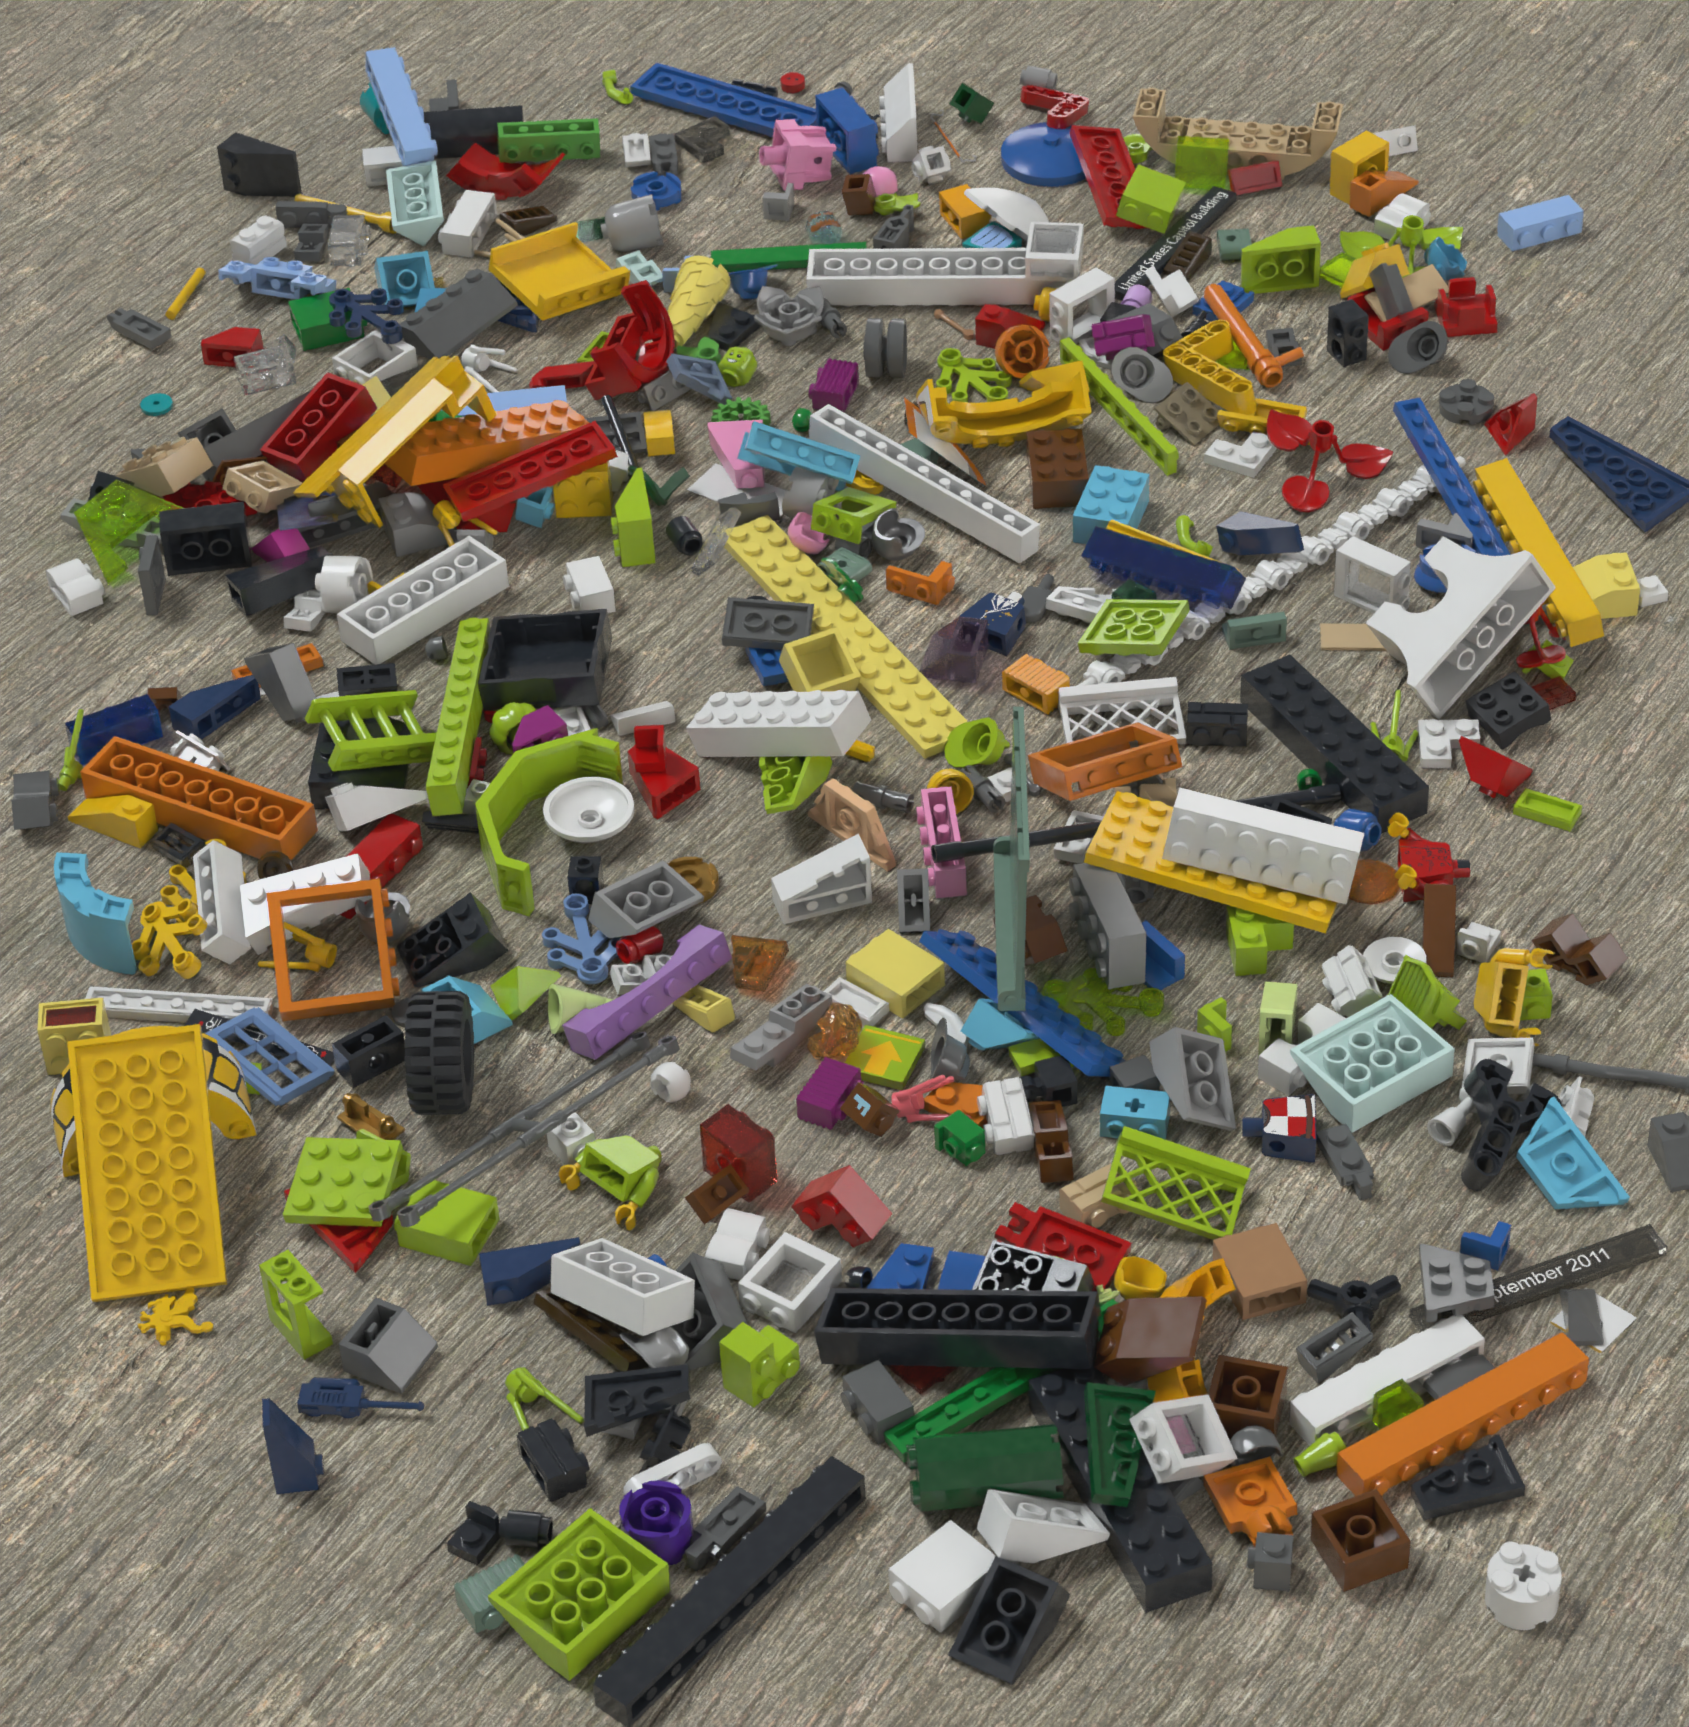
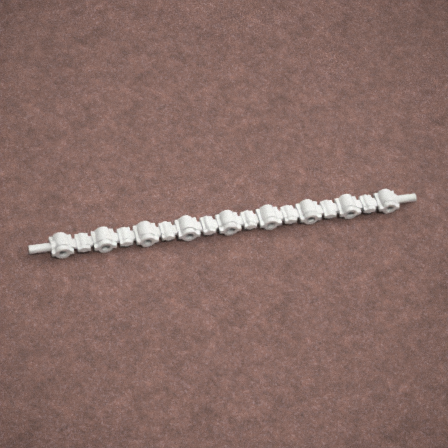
M1463 457L1455 458L1460 468L1465 466L1466 462ZM1424 465L1420 466L1416 475L1412 477V481L1402 482L1398 486V491L1383 488L1378 493L1376 499L1372 501V504L1362 506L1358 510V514L1343 512L1338 517L1337 522L1332 525L1333 529H1323L1318 534V538L1314 536L1301 537L1304 546L1303 551L1283 553L1277 559V563L1275 561H1261L1255 571L1251 573V577L1242 578L1236 583V587L1232 585L1219 586L1214 596L1210 598V602H1201L1195 608V612L1191 610L1188 612L1162 655L1131 654L1120 656L1115 654L1110 659V663L1096 660L1089 665L1087 672L1083 674L1085 681L1076 686L1121 682L1125 678V673H1135L1141 667V663L1144 665H1157L1163 659L1164 654L1168 652V648L1178 647L1183 642V637L1188 640L1190 638L1194 640L1200 639L1206 629L1210 627V622L1221 621L1225 617V612L1236 615L1242 614L1247 608L1248 603L1252 602V597L1254 599L1261 597L1267 591V587L1271 590L1273 588L1277 590L1283 589L1289 579L1293 577V573L1302 572L1308 567V563L1323 565L1328 560L1330 554L1334 552V548H1340L1348 541V538L1350 539L1354 536L1364 540L1370 530L1374 528V524H1382L1388 518V514L1398 517L1404 516L1408 512L1409 507L1414 504V501L1422 500L1428 494V491L1440 493Z

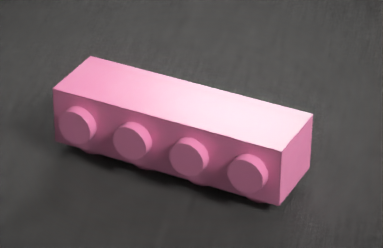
M950 786L921 789L922 806L916 807L918 825H924V827H920L921 845H927V847H923L925 866H931V868H928L929 887L934 886L936 898L966 896V866L964 858L934 863L931 855L932 845L954 841L961 842L952 788Z

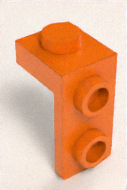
M941 561L929 577L891 565L886 568V588L888 591L934 605H938L944 596L952 591L955 584V577L952 575V563Z

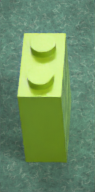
M1138 164L1122 195L1116 216L1165 234L1180 203L1186 182Z
M436 1180L432 1181L412 1194L407 1206L418 1203L428 1195L436 1194L450 1184ZM460 1187L440 1200L436 1207L420 1217L421 1220L413 1226L402 1227L397 1215L394 1230L397 1231L399 1246L472 1266L500 1220L497 1197Z

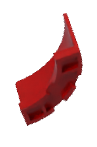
M474 143L446 176L466 190L495 193L496 200H506L508 197L516 196L521 198L537 189L566 154L562 152L551 161L535 165L500 163L499 157Z

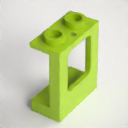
M848 487L813 503L811 530L860 544L862 526L876 520L884 511L890 508L896 509V501ZM842 502L841 509L833 507V505Z
M288 1249L259 1264L269 1319L302 1359L305 1360L333 1345L332 1335L305 1305L306 1302L323 1294L324 1291ZM278 1292L286 1300L281 1304L279 1302Z

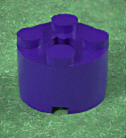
M659 1480L643 1483L641 1489L633 1493L631 1489L625 1494L619 1508L621 1530L664 1560L668 1565L678 1564L682 1560L685 1551L691 1546L690 1539L694 1535L689 1498L682 1493L681 1488L676 1484Z

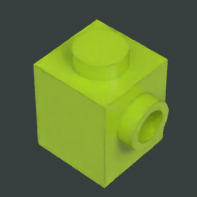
M1546 969L1528 970L1520 1021L1551 1018L1553 994Z

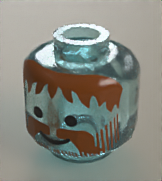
M827 210L815 212L806 222V232L813 245L838 243L842 237L841 225L832 212Z

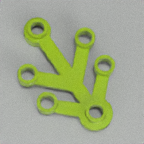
M946 348L940 352V356L937 358V365L942 369L940 378L936 381V388L946 387V392L949 394L952 392L951 377L953 372L960 376L956 391L952 393V401L968 402L967 390L969 384L987 398V402L1008 399V390L1006 388L1012 385V377L1004 371L996 372V361L994 359L963 358L961 352L955 348ZM967 367L980 368V370H970ZM983 380L996 381L997 386L990 387Z

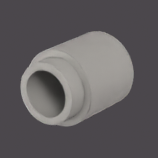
M1028 66L1026 70L1021 72L1020 84L1055 90L1057 73H1052V70Z

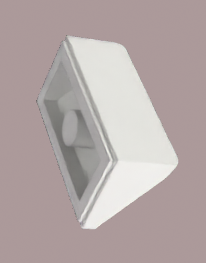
M668 701L610 715L619 736L634 733L635 726L666 725L675 722L674 707Z

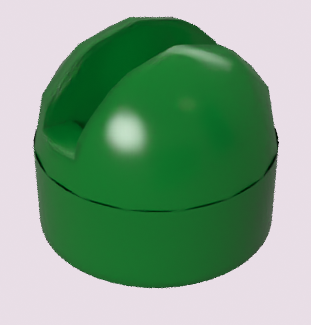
M798 408L792 417L794 429L799 432L808 431L810 428V415L813 413L808 409Z
M1303 769L1298 773L1297 785L1299 790H1306L1311 787L1322 786V780L1319 773L1314 769ZM1307 777L1310 778V785H1306Z

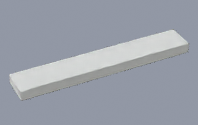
M92 986L89 987L85 998H103L108 1018L186 1023L194 1009L231 1020L252 1008L258 1007L271 1017L274 1008L273 998ZM96 1007L82 1008L83 1016L96 1017Z

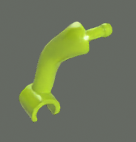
M615 70L603 71L602 84L605 86L607 95L624 105L631 104L633 95L629 92V88L626 87L623 91H620L614 87V84H617Z
M1187 515L1178 516L1176 529L1181 546L1209 557L1213 549L1212 545L1201 540L1195 543L1190 536V527L1194 526V522Z

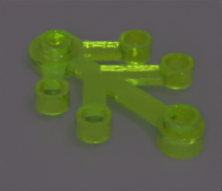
M1096 968L1086 969L1082 975L1069 982L1061 979L1049 980L1041 990V995L1056 1000L1059 1003V1008H1062L1066 1013L1076 1016L1081 1021L1079 1025L1083 1026L1086 1030L1092 1031L1094 1028L1093 1015L1083 1012L1075 1003L1086 1004L1106 1023V1031L1111 1036L1124 1034L1125 1019L1120 1015H1116L1107 1006L1140 1009L1148 1017L1158 1016L1164 1009V993L1161 990L1146 988L1140 992L1139 997L1111 994L1116 990L1128 992L1133 988V985L1108 989L1106 983H1102V977H1098ZM1084 987L1091 989L1087 992L1079 991Z

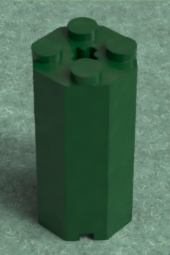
M1055 1424L914 1437L913 1444L906 1445L908 1466H910V1470L915 1469L916 1480L909 1481L913 1506L919 1505L921 1512L983 1506L988 1489L1050 1499L1063 1498L1062 1489L1056 1487L1057 1485H1063L1060 1444L1054 1441V1437H1051L1053 1434H1058L1057 1426Z

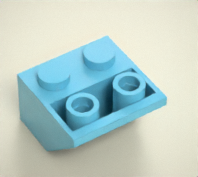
M447 976L422 989V991H462L468 995L473 1016L474 1044L513 1025L512 1020L480 985Z

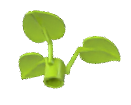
M1409 215L1403 219L1402 228H1396V233L1388 244L1391 247L1400 236L1402 244L1410 247L1409 267L1407 268L1409 273L1412 274L1425 268V266L1414 267V252L1417 244L1421 246L1422 250H1426L1434 239L1441 237L1445 244H1454V248L1460 250L1463 227H1440L1424 230V221L1418 216ZM1340 231L1339 235L1343 251L1352 260L1362 258L1361 252L1385 243L1381 236L1372 232Z

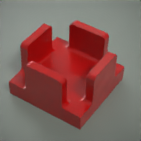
M1474 277L1450 279L1448 296H1446L1444 289H1438V299L1434 300V308L1439 323L1447 333V337L1497 333L1498 323L1495 317L1496 296L1492 285H1486L1485 294H1475L1476 280Z

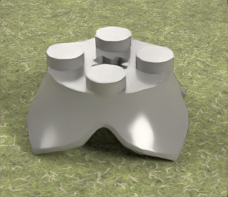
M762 286L757 297L759 314H756L754 319L764 327V332L770 337L780 340L781 344L785 346H792L798 340L817 332V323L822 319L820 314L824 305L822 290L820 287L806 288L801 290L795 298H790L785 291L779 288Z

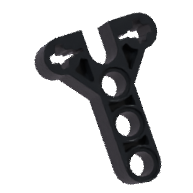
M1491 1059L1479 1061L1464 1080L1465 1091L1473 1098L1481 1122L1480 1129L1461 1171L1463 1183L1474 1191L1484 1190L1497 1176L1504 1164L1514 1137L1533 1128L1550 1098L1555 1097L1562 1106L1561 1100L1557 1095L1536 1083H1533L1525 1092L1520 1102L1513 1100L1508 1095L1507 1086L1514 1071Z

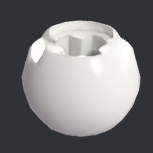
M665 1062L656 1067L652 1073L650 1085L655 1095L658 1094L666 1102H677L683 1099L689 1092L691 1078L686 1069L683 1070L675 1062Z

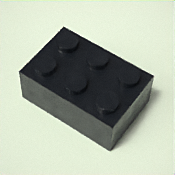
M244 502L159 511L160 537L168 576L252 567L251 542Z

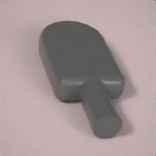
M1045 574L1038 587L1028 586L1022 595L1025 600L1023 606L1026 623L1039 621L1047 611L1045 609L1046 598L1053 592L1049 589L1055 580L1051 574Z

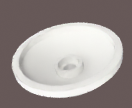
M582 777L565 782L555 788L545 800L543 813L547 826L556 835L574 842L591 843L608 839L621 832L632 820L635 808L631 793L617 781L603 777Z

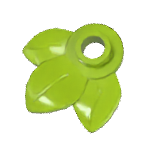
M1129 134L1124 137L1132 162L1135 164L1146 161L1149 152L1153 149L1146 143L1142 135Z
M896 192L893 194H882L875 198L874 211L879 212L880 215H890L894 211H903V207L907 204L913 205V209H915L921 203L918 201V193L907 196H898Z

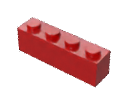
M391 813L347 856L358 854L369 870L370 880L380 879L381 888L383 889L423 848L420 825ZM371 899L365 901L364 904L366 905ZM355 907L339 915L351 920L356 915Z

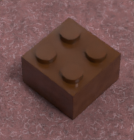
M1219 1354L1208 1395L1229 1439L1247 1426H1261L1270 1430L1276 1437L1287 1395L1288 1366Z
M1377 1489L1312 1512L1310 1540L1343 1592L1409 1568L1411 1541Z

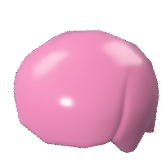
M876 166L869 168L863 173L871 174L876 196L897 192L896 174L888 167Z
M799 512L788 527L789 539L794 547L804 553L816 555L826 548L829 539L827 538L824 541V533L811 530V515Z

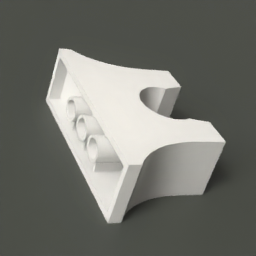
M1443 536L1424 557L1447 589L1443 599L1432 609L1421 613H1411L1404 610L1401 605L1385 601L1366 622L1390 656L1407 665L1408 685L1430 714L1437 719H1440L1556 589L1536 558L1528 551L1523 550L1505 556L1482 555L1469 551Z

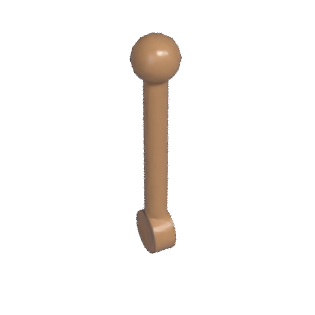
M941 309L934 311L936 319L944 320L963 333L964 339L971 340L974 338L973 330L963 328L944 315Z

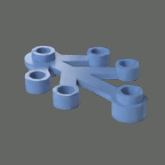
M571 894L564 899V913L573 921L577 939L561 933L559 929L554 927L543 930V945L548 948H554L547 953L548 965L553 969H560L565 966L576 971L579 980L583 983L597 984L607 978L609 973L607 965L615 957L619 958L616 951V943L621 937L612 938L608 943L609 947L599 956H595L594 952L608 937L600 930L590 937L586 922V915L589 913L588 899L582 894ZM562 946L582 955L583 959L580 960L569 956L563 949L555 947Z

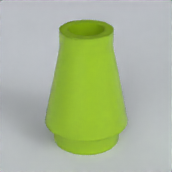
M1334 1431L1331 1434L1325 1432L1300 1455L1293 1458L1298 1472L1305 1477L1311 1473L1337 1466L1338 1452L1347 1447L1337 1432Z

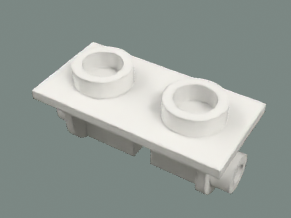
M1415 125L1372 133L1389 142V156L1418 151Z
M177 730L176 733L181 740L178 744L176 743L171 747L170 752L172 756L219 771L221 767L228 771L230 770L229 766L222 760L225 755L212 745L207 748L204 746V742L194 734L190 733L189 736H186Z
M1579 1076L1571 1087L1566 1085L1563 1088L1559 1099L1561 1100L1562 1108L1585 1137L1589 1122L1588 1118L1591 1114L1595 1098L1590 1089L1580 1087L1582 1077Z

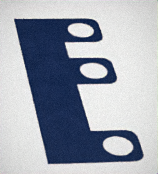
M322 493L319 496L328 495L331 497L334 496L335 493H332L331 495L329 493ZM296 495L284 499L283 503L277 505L279 531L335 523L338 521V515L330 514L309 517L308 503L312 504L316 500H312L313 498L297 497ZM323 517L333 518L328 522H315L316 519Z

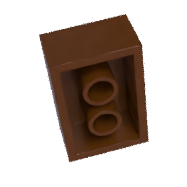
M1067 428L1064 430L1027 432V462L1033 509L1077 507L1089 480L1082 429Z

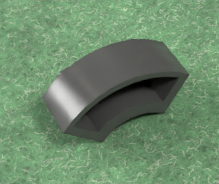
M49 770L13 774L14 794L11 803L14 830L49 827L53 825L54 821H58V808L55 803V796L60 795L58 778H53V774Z

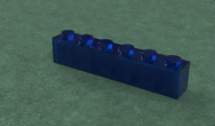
M1097 526L1081 555L1089 563V569L1103 575L1105 572H1108L1121 581L1131 579L1136 584L1145 588H1149L1150 585L1155 586L1158 590L1168 595H1172L1175 592L1191 602H1196L1197 599L1202 600L1206 605L1214 609H1219L1220 606L1232 609L1246 580L1234 566Z

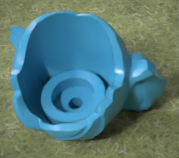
M1441 237L1434 239L1424 253L1425 263L1428 266L1433 264L1444 281L1462 278L1467 267V261L1462 253L1459 252V249L1454 248V244H1445Z

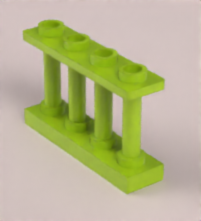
M416 690L347 695L312 700L305 720L308 724L323 723L332 738L335 747L328 761L332 771L431 762L437 732L424 733L412 712L418 697ZM401 715L411 735L399 736L388 716ZM375 718L385 737L372 738L362 719ZM349 720L360 740L346 741L336 721Z

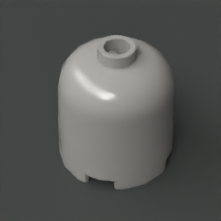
M652 194L616 203L607 209L605 223L601 224L603 238L609 239L615 250L629 252L663 245V238L659 230L660 223Z

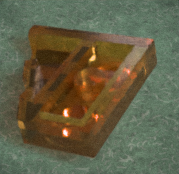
M732 935L733 978L736 988L765 992L789 952L787 941Z

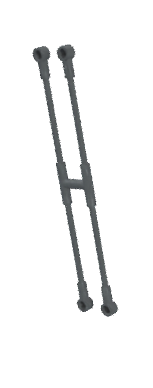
M646 1032L632 1034L628 1038L629 1041L614 1050L611 1056L537 1104L529 1105L524 1110L515 1114L489 1131L488 1136L405 1190L400 1189L385 1200H378L370 1204L368 1208L373 1221L387 1219L391 1216V1211L405 1203L409 1196L490 1143H496L513 1131L525 1132L517 1137V1141L436 1194L428 1195L418 1203L406 1206L397 1212L402 1227H410L417 1224L421 1220L420 1217L436 1207L440 1200L518 1149L526 1148L564 1123L568 1116L646 1065H652L664 1056L677 1053L680 1048L676 1036H667L660 1039L658 1045L644 1054L642 1059L566 1109L558 1110L541 1122L532 1121L538 1115V1112L616 1061H622L634 1052L650 1047Z

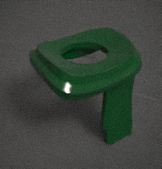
M631 465L627 468V475L630 479L637 468ZM682 467L659 488L657 483L643 471L647 494L658 506L666 505L671 494L690 477L686 469Z

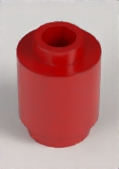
M652 926L635 935L622 936L616 943V951L624 963L636 964L643 961L644 955L660 953L663 949L664 938L661 931Z

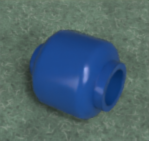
M1347 809L1335 820L1334 826L1364 833L1360 851L1369 850L1378 843L1381 837V826L1376 816L1370 812Z

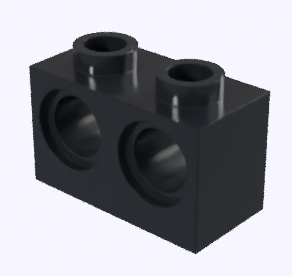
M1352 299L1328 307L1327 352L1342 367L1367 360L1369 315Z

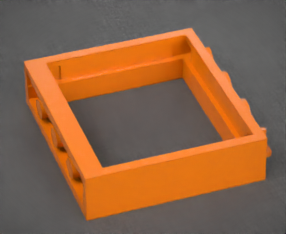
M1139 722L1028 755L1034 784H1038V786L1069 801L1182 767L1177 739ZM1137 740L1138 747L1131 748L1129 742ZM1077 782L1079 791L1073 792L1071 785Z
M380 879L266 893L279 1012L282 1022L391 1008L395 1005L394 996H400L398 977L392 978L391 967L397 966L395 948L388 947L387 937L393 936L391 918H385L384 907H390L388 889L381 888ZM372 896L383 990L293 1002L283 907Z

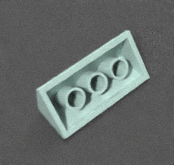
M436 160L386 170L393 231L423 247L444 222Z

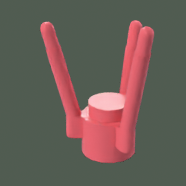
M940 1075L912 1088L894 1092L891 1101L900 1110L897 1117H906L908 1123L916 1121L940 1122L948 1117L950 1114H920L919 1111L924 1109L925 1106L922 1094L952 1083L954 1077L949 1076L946 1078L944 1075Z

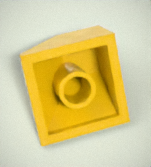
M1081 360L1031 371L1019 381V385L1024 389L1034 392L1053 381H1071L1080 371H1085L1083 362Z

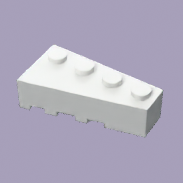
M354 854L240 885L246 939L258 955L267 951V946L272 944L266 893L370 880L369 870L360 856ZM372 896L283 907L284 921L299 929L307 926L311 929L321 924L320 921L333 913L337 916L355 907L357 899L365 902L371 899ZM285 929L287 941L293 938V933Z

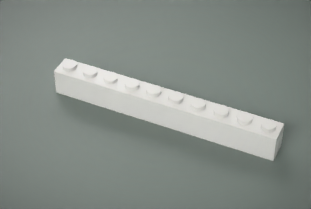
M830 404L810 415L809 439L860 455L857 470L1019 564L1038 551L1040 524Z

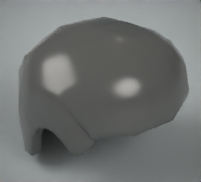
M1247 1426L1234 1434L1230 1440L1237 1459L1229 1464L1231 1467L1270 1457L1273 1461L1276 1453L1278 1456H1283V1451L1275 1435L1270 1430L1261 1426Z

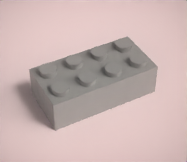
M1087 863L1073 865V878L1069 879L1073 903H1069V913L1071 920L1076 921L1078 924L1080 939L1086 941L1089 958H1094L1098 977L1104 978L1108 989L1145 983L1146 931L1117 873Z

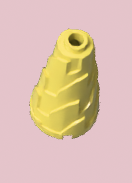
M699 255L691 256L685 259L679 269L674 283L675 287L670 297L671 303L667 310L674 331V349L678 346H683L691 335L697 332L703 320L709 317L717 303L722 301L730 288L731 280L727 270L721 264H719L718 268L712 265L714 261L712 258Z

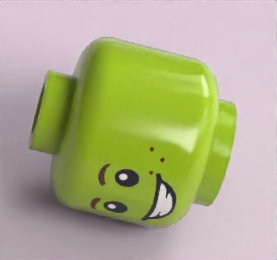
M732 347L726 352L718 364V368L726 385L731 387L745 386L757 370V361L753 352L748 348Z

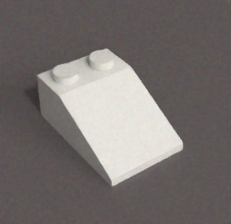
M352 782L330 789L332 795L325 797L338 831H349L428 799L427 791L353 786Z
M988 1489L977 1525V1530L996 1555L1014 1564H1019V1562L1036 1563L1107 1541L1110 1535L1109 1531L1086 1504Z

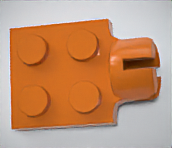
M1270 1457L1203 1475L1204 1487L1230 1534L1235 1532L1246 1533L1254 1547H1256L1257 1532L1293 1535V1526L1288 1518L1297 1515V1503Z

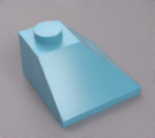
M428 251L376 258L374 269L378 288L386 290L387 302L391 299H400L403 301V307L417 305L420 288H435Z
M978 999L960 1031L969 1037L968 1042L972 1046L982 1051H985V1049L1007 1048L1018 1043L1040 1039L1007 1011H998V1004L991 999Z

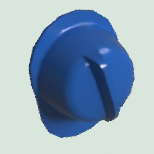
M777 265L728 273L734 293L740 295L742 299H756L762 286H767L768 269L774 268Z

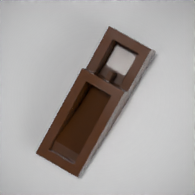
M1424 884L1422 948L1426 954V964L1431 967L1435 977H1454L1456 885Z
M1061 1101L1028 1103L1035 1135L1034 1151L1040 1182L1050 1183L1074 1180L1073 1157Z

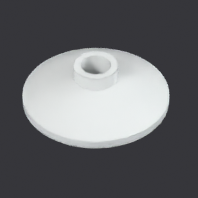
M1402 937L1379 939L1371 943L1363 954L1367 959L1374 978L1389 984H1393L1404 960L1403 957L1406 954L1413 959L1427 962L1423 948L1416 942Z

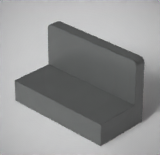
M456 79L447 80L448 97L429 99L430 111L459 110Z
M1382 263L1369 273L1386 320L1414 310L1397 264L1388 266L1387 263Z

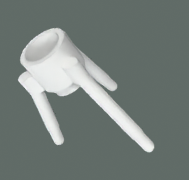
M471 345L463 352L461 358L462 365L466 367L464 371L482 383L491 393L499 391L477 372L485 371L489 365L513 373L518 372L517 368L491 360L487 356V354L505 355L506 351L502 349L482 348Z

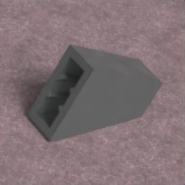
M289 643L266 648L244 658L246 665L282 720L294 719L296 723L305 721V716L312 700L317 698L295 644Z

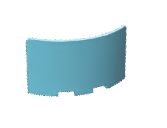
M57 852L54 860V876L66 930L72 945L84 958L97 966L113 972L135 974L137 967L128 929L134 910L133 900L112 896L100 889L95 890L87 876L89 864L87 854Z

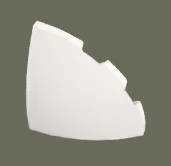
M999 188L966 189L963 193L978 207L995 217L1000 224L1010 231L1014 230L1015 233L1027 242L1031 222H1049L1039 204L1023 194Z

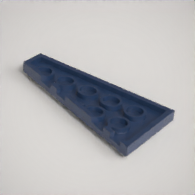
M1569 416L1550 428L1549 437L1644 532H1647L1689 502V480Z

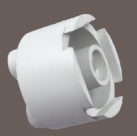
M359 556L324 557L322 571L317 573L315 577L316 590L321 591V607L324 613H339L369 595L367 583L373 580L368 559Z
M1515 1542L1504 1543L1500 1550L1493 1555L1487 1568L1485 1604L1495 1614L1494 1618L1499 1623L1512 1629L1530 1630L1535 1629L1536 1624L1543 1621L1548 1623L1554 1618L1558 1610L1562 1579L1557 1555L1533 1545Z

